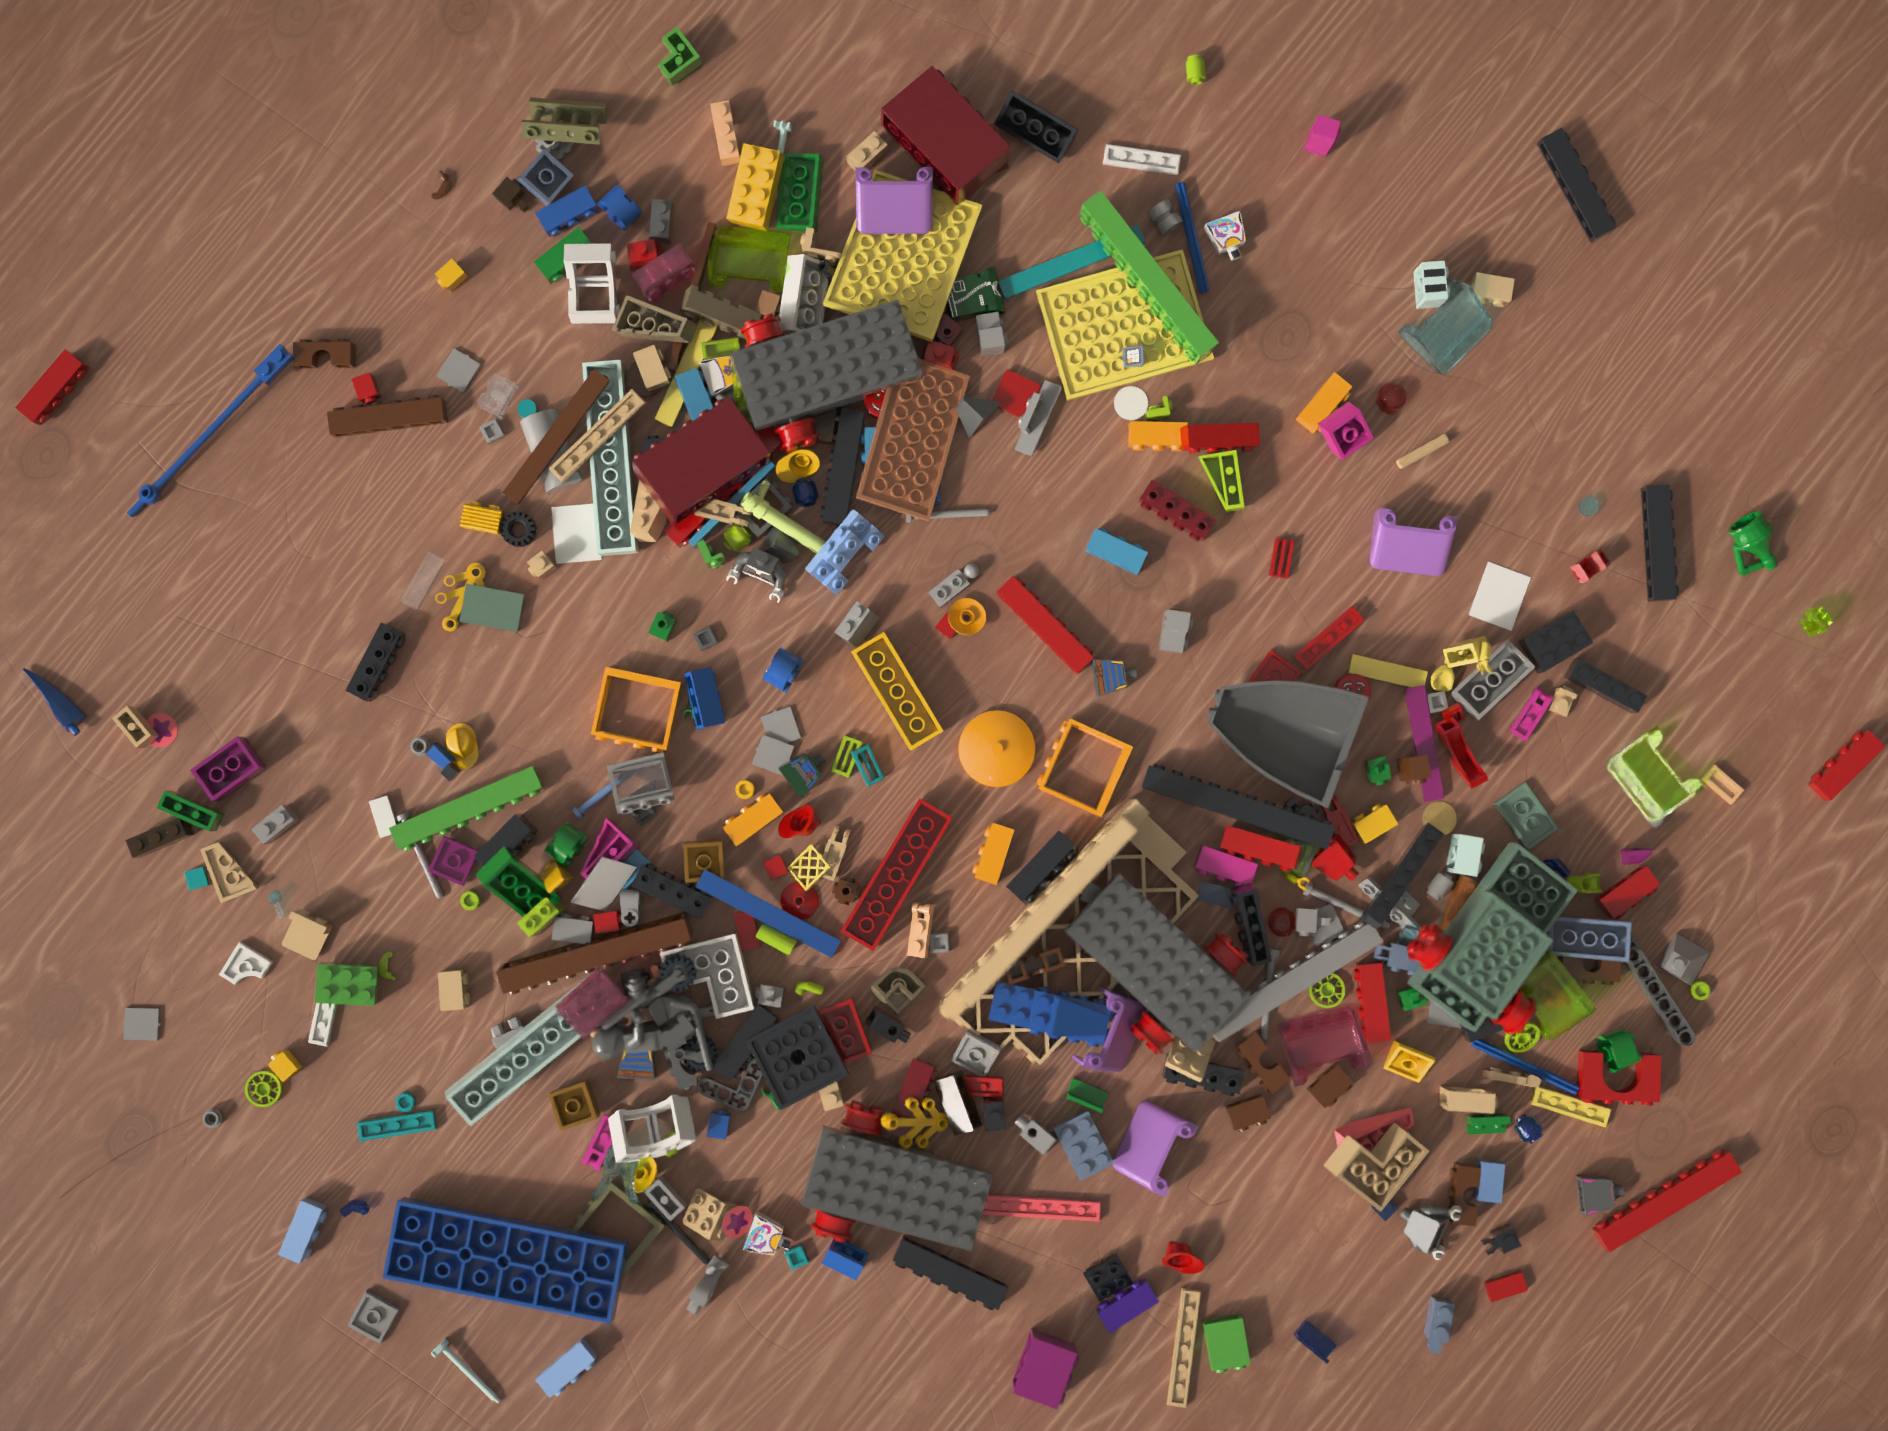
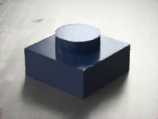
M1392 1200L1389 1201L1381 1212L1371 1205L1385 1221L1399 1208Z

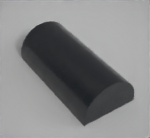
M1011 90L994 123L998 128L1057 163L1062 161L1078 133L1076 127L1014 90Z

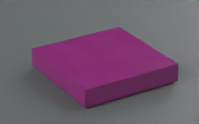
M443 836L428 872L464 886L476 861L474 855L479 850Z

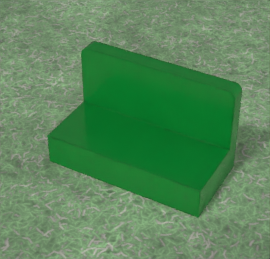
M1072 1078L1066 1098L1103 1113V1106L1109 1092Z

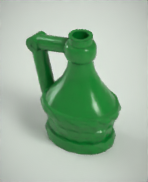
M1761 511L1746 514L1736 520L1728 530L1735 542L1732 549L1738 568L1737 572L1742 576H1746L1763 567L1770 571L1778 566L1777 558L1770 550L1774 526L1764 518V513ZM1741 550L1756 555L1760 562L1745 566Z

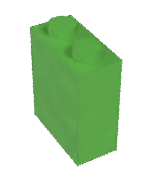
M1241 1314L1202 1320L1212 1371L1222 1373L1226 1372L1229 1368L1244 1369L1246 1365H1251Z

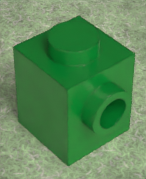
M657 612L648 633L668 642L677 620L673 619L674 615L669 612Z

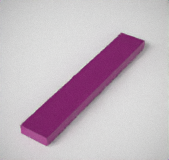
M1425 686L1405 688L1416 755H1428L1432 776L1431 778H1426L1427 782L1421 783L1424 802L1444 799Z

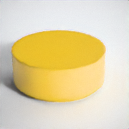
M742 780L736 785V794L742 799H749L755 793V786L749 780Z

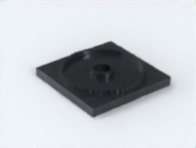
M815 1005L746 1040L780 1110L850 1075ZM795 1050L804 1052L805 1061L798 1064L793 1060L792 1055Z

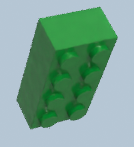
M505 847L497 852L476 873L484 887L522 917L544 898H548L554 905L562 899L557 891L549 893L543 878Z

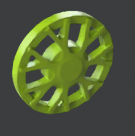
M1334 973L1330 974V978L1326 977L1327 982L1322 983L1321 980L1317 982L1320 984L1319 989L1312 986L1309 987L1310 998L1319 1007L1333 1008L1344 999L1345 985L1342 979ZM1332 977L1338 980L1334 985L1329 983ZM1335 987H1342V993H1335ZM1319 991L1321 996L1315 999L1313 993ZM1333 995L1339 999L1336 1003H1333L1330 999ZM1323 997L1328 998L1327 1005L1321 1004Z
M1527 1022L1525 1029L1521 1033H1506L1505 1044L1512 1052H1525L1536 1045L1540 1038V1030L1535 1023Z
M270 1071L254 1073L245 1084V1095L248 1101L257 1107L273 1105L278 1101L282 1093L280 1079ZM266 1074L271 1076L269 1082L264 1080ZM257 1075L261 1079V1082L257 1083L254 1079V1077ZM274 1081H276L278 1087L272 1088L271 1083ZM249 1085H255V1091H249ZM271 1091L277 1093L276 1098L270 1095ZM255 1094L259 1096L257 1101L252 1099ZM267 1096L268 1104H263V1097Z

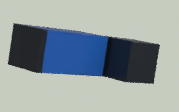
M439 742L433 743L425 752L442 769L441 774L448 781L454 780L462 771L455 763L456 758Z

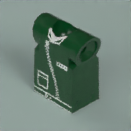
M995 266L985 269L979 274L975 273L956 278L946 304L949 317L952 320L959 322L975 318L976 315L998 312L999 315L1006 314L1003 298L997 290L999 281Z

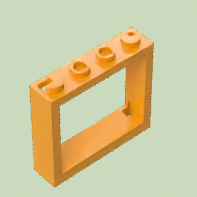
M605 667L591 735H596V740L606 742L607 738L615 739L614 743L626 745V742L633 743V747L644 749L645 746L652 747L653 752L663 753V750L669 751L683 683ZM612 676L674 689L663 744L601 731Z
M1069 719L1068 722H1063L1060 729L1063 732L1061 738H1056L1052 747L1055 751L1052 757L1048 756L1044 764L1047 769L1044 774H1040L1036 784L1039 785V790L1102 817L1133 746L1073 719ZM1072 727L1122 749L1096 808L1046 786Z

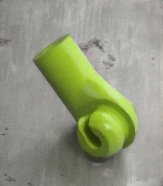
M811 981L798 982L795 985L794 992L803 995L805 990L821 995L824 986Z

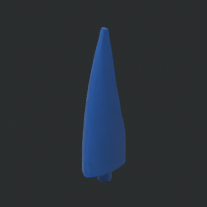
M24 668L23 671L42 693L57 721L67 733L71 731L74 736L78 735L81 731L77 725L85 719L86 715L55 686Z

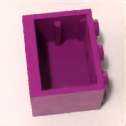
M1031 1328L1012 1381L1013 1394L1057 1410L1059 1404L1062 1405L1065 1400V1387L1071 1383L1072 1367L1076 1368L1079 1360L1075 1344Z

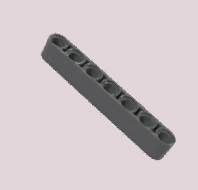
M1631 935V950H1634L1635 956L1629 962H1624L1675 1043L1691 1046L1696 1040L1695 1033ZM1644 966L1645 973L1640 976L1639 969ZM1654 982L1656 988L1653 992H1650L1649 986ZM1665 999L1666 1006L1661 1009L1660 1002ZM1675 1015L1676 1023L1671 1025L1670 1019ZM1683 1032H1686L1687 1038L1685 1041L1681 1040V1034Z

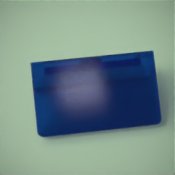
M1306 1319L1294 1332V1336L1299 1342L1328 1364L1329 1359L1327 1357L1337 1346L1336 1343Z

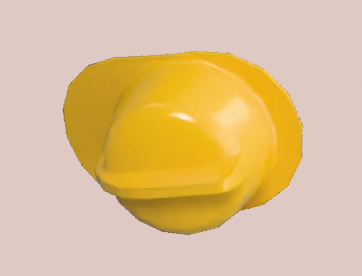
M798 447V450L780 459L776 465L777 476L784 482L794 483L815 473L819 468L820 461L812 449Z
M458 723L453 725L446 734L447 751L456 758L455 763L461 769L471 768L479 757L475 732L467 724Z

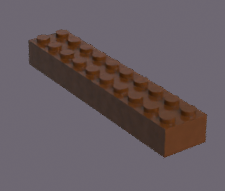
M681 912L594 937L590 943H573L503 963L496 971L502 994L514 995L523 988L531 990L539 987V984L544 982L547 985L557 982L558 978L565 977V979H570L579 972L587 974L595 971V968L600 966L608 968L613 966L614 962L621 961V963H626L633 960L632 957L640 955V958L651 955V952L656 950L664 952L669 950L670 946H685L689 944L688 941H691L693 930L688 913Z

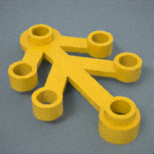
M472 563L467 567L466 572L454 576L447 575L444 578V584L451 587L455 582L468 579L466 584L474 585L476 583V586L485 587L482 580L485 577V568L479 563ZM473 569L479 570L478 576L472 574ZM448 577L453 578L451 585L446 583ZM466 584L464 587L449 592H439L435 596V600L439 604L459 596L450 616L445 617L442 621V626L446 631H454L458 626L457 618L462 610ZM440 594L445 596V600L442 602L437 600ZM448 620L454 622L453 627H447L446 623Z
M909 1097L906 1100L905 1106L912 1111L916 1118H898L892 1113H886L882 1117L881 1124L888 1130H894L898 1126H914L899 1138L900 1146L909 1148L912 1145V1139L925 1126H930L922 1135L917 1136L915 1139L917 1146L925 1148L928 1145V1139L936 1131L942 1132L948 1127L949 1120L947 1115L937 1111L934 1107L935 1102L931 1098L926 1097L922 1100V1107L928 1110L931 1118L924 1116L918 1107V1101L913 1097Z

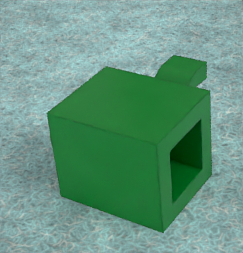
M1386 756L1364 761L1369 783H1375L1378 786L1386 784V780L1392 778Z
M1412 986L1396 991L1401 1009L1404 1011L1428 1005L1426 1000L1428 998Z

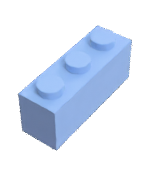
M308 1197L300 1201L278 1253L279 1256L299 1264L309 1258L312 1252L311 1244L313 1241H316L320 1233L318 1230L320 1223L323 1224L327 1217V1212H325L327 1205Z
M583 1337L542 1371L535 1381L549 1398L554 1394L558 1396L566 1389L565 1385L569 1381L574 1383L581 1376L579 1374L584 1369L588 1371L596 1364L594 1360L598 1355Z

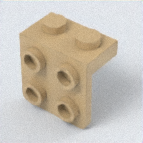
M807 227L806 233H802L801 236L803 254L820 261L826 260L832 266L837 267L841 259V253L816 249L815 230Z
M306 910L291 911L288 918L292 922L282 941V945L311 960H316L333 926L328 924V921L323 918L310 916V913Z
M698 1188L685 1213L683 1224L708 1240L723 1241L725 1237L722 1230L723 1219L731 1209L738 1205L733 1202L721 1201L703 1189Z

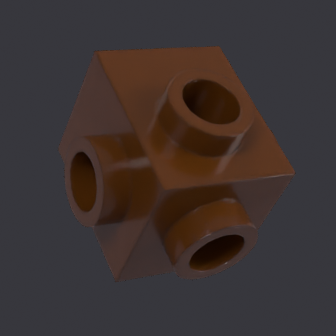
M844 876V879H839L838 883H834L832 893L835 894L834 898L838 899L840 904L849 905V902L854 903L855 899H859L861 888H858L859 883H856L854 878ZM843 888H849L850 893L848 895L843 894Z

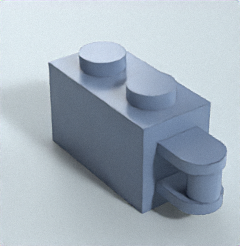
M1389 942L1388 947L1383 945L1376 946L1374 958L1385 960L1384 965L1389 966L1391 971L1400 972L1403 969L1407 970L1409 975H1413L1421 965L1417 960L1412 961L1409 959L1408 946ZM1383 949L1387 950L1386 957L1382 956Z
M1435 1296L1430 1297L1424 1335L1428 1338V1349L1433 1354H1438L1442 1349V1343H1448L1455 1304L1450 1299Z

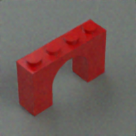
M1578 1050L1577 1084L1579 1085L1577 1097L1583 1099V1102L1595 1103V1100H1602V1103L1607 1104L1622 1101V1104L1633 1105L1634 1101H1638L1642 1105H1653V1102H1660L1661 1055L1640 1053L1641 1061L1635 1065V1077L1632 1083L1625 1089L1611 1090L1603 1079V1053L1599 1051Z

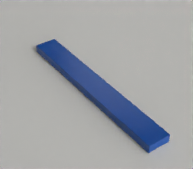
M704 869L696 884L697 888L831 958L841 942L836 937Z

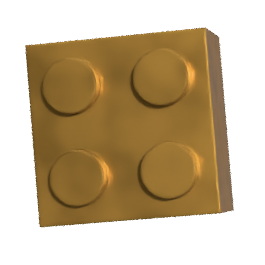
M722 839L683 841L686 883L698 882L704 869L724 879Z
M589 1079L554 1090L548 1094L560 1131L595 1120L601 1116Z

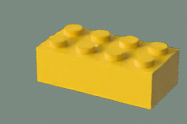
M743 144L726 217L730 223L768 231L785 158L781 151Z

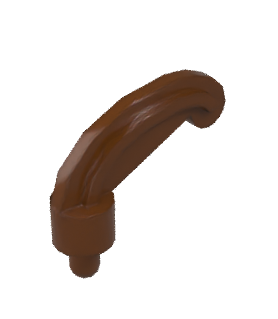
M441 170L439 174L443 183L437 193L431 194V197L436 200L442 198L448 192L451 184L450 178Z

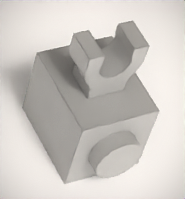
M1295 908L1294 931L1299 932V936H1311V933H1316L1317 925L1330 926V918L1317 917L1316 909Z
M762 983L756 989L755 999H758L757 1004L781 1007L785 987Z

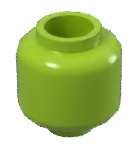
M734 524L723 534L725 539L723 543L729 550L733 549L739 552L751 543L752 533L746 526Z

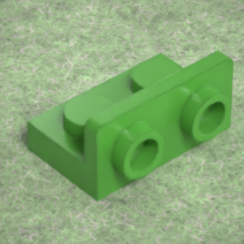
M704 540L697 542L708 568L716 569L724 565L723 562L726 559L722 552L715 555L710 543L705 544Z

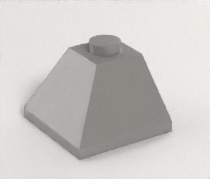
M1675 933L1657 967L1691 986L1710 952Z

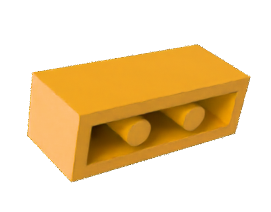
M1334 372L1295 420L1311 433H1314L1316 430L1321 431L1318 423L1339 409L1337 405L1340 401L1345 402L1351 395L1349 390L1352 386Z
M1130 421L1128 447H1133V450L1137 451L1144 450V448H1152L1153 451H1163L1164 448H1171V451H1182L1180 428L1187 426L1188 422Z
M763 793L755 799L757 803L752 807L748 804L740 810L742 814L737 818L732 816L725 821L726 826L723 829L736 846L742 844L784 813L772 794L766 795Z
M992 823L991 826L987 825L984 834L987 840L985 844L981 843L978 852L981 858L979 863L975 862L972 873H975V878L997 885L1014 829Z

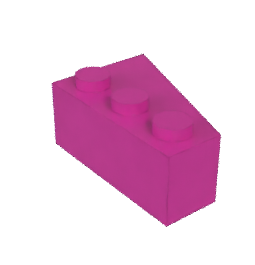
M606 818L600 835L596 838L597 841L592 852L590 851L580 874L587 879L602 857L624 863L639 845L613 820Z

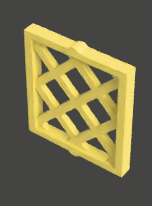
M813 844L806 848L787 867L805 891H808L831 868ZM812 850L815 851L817 857H811ZM803 859H808V866H802ZM811 859L817 860L816 866H811ZM820 860L825 863V867H819ZM793 868L799 869L798 875L794 873ZM802 869H807V876H801ZM810 869H816V876H810ZM801 878H807L806 885L803 884Z

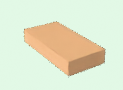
M1712 765L1701 778L1703 782L1729 804H1733L1744 791L1741 786L1716 765Z

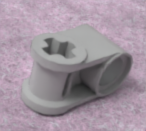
M638 889L620 891L621 920L624 925L629 927L638 925L641 921L642 895ZM631 912L632 916L636 917L635 920H632V923L631 920L627 919V916L631 915Z

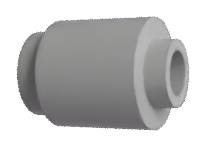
M1442 872V874L1437 873L1427 887L1428 891L1426 893L1437 901H1440L1441 898L1444 899L1454 884L1451 881L1453 878L1445 872Z

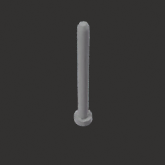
M985 508L932 511L930 519L990 515V510ZM906 515V523H911V520L919 519L910 515Z

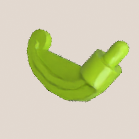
M386 952L379 963V972L383 978L395 981L396 977L388 971L389 957H392L393 953Z

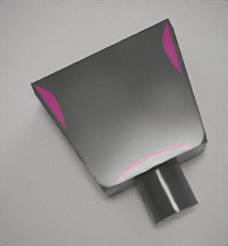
M1576 1175L1580 1212L1585 1216L1615 1208V1198L1625 1196L1623 1185L1613 1186L1612 1179L1608 1177Z

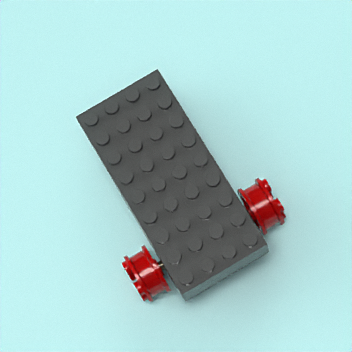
M899 300L788 335L781 330L779 324L781 317L774 316V313L763 316V319L758 321L755 319L746 321L744 323L745 326L740 329L741 334L745 335L747 341L746 348L731 353V359L755 430L774 426V428L780 427L774 433L779 436L781 442L780 450H786L787 453L798 450L797 448L802 445L805 447L815 445L816 440L820 438V434H816L813 425L815 419L808 417L866 398V395L921 378L923 375Z
M1119 873L1104 886L1064 930L1159 1019V1021L1153 1020L1143 1011V1017L1136 1024L1132 1023L1130 1025L1133 1028L1131 1032L1141 1042L1145 1039L1147 1041L1145 1045L1155 1055L1158 1053L1163 1055V1049L1170 1042H1175L1166 1032L1165 1025L1191 1050L1197 1053L1249 996L1220 968L1221 966L1236 976L1235 971L1243 963H1248L1246 960L1247 955L1240 948L1232 947L1233 942L1226 935L1216 933V938L1208 946H1203L1212 956V959L1215 960L1213 962Z
M852 1100L851 1103H846L845 1108H847L845 1119H841L840 1122L845 1127L840 1126L839 1129L822 1125L801 1198L802 1206L813 1208L817 1212L815 1222L811 1223V1228L816 1231L817 1236L825 1238L831 1236L836 1241L845 1243L846 1239L852 1238V1233L850 1232L853 1223L861 1221L972 1251L993 1177L990 1170L935 1156L933 1151L913 1145L909 1148H904L899 1145L898 1141L876 1136L882 1134L880 1130L881 1119L885 1113L881 1111L882 1108L874 1105H870V1108L862 1106L863 1103Z

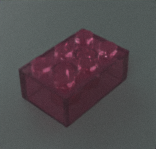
M681 243L632 273V276L650 302L660 299L663 296L662 293L667 290L672 291L679 286L678 283L684 279H691L695 266Z
M599 966L556 1005V1009L564 1020L585 1039L622 1006L628 998L626 993Z

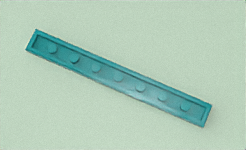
M1139 224L1131 227L1130 229L1140 242L1145 244L1146 241ZM1096 241L999 280L998 285L1006 300L1110 257L1105 253L1104 245L1101 241Z

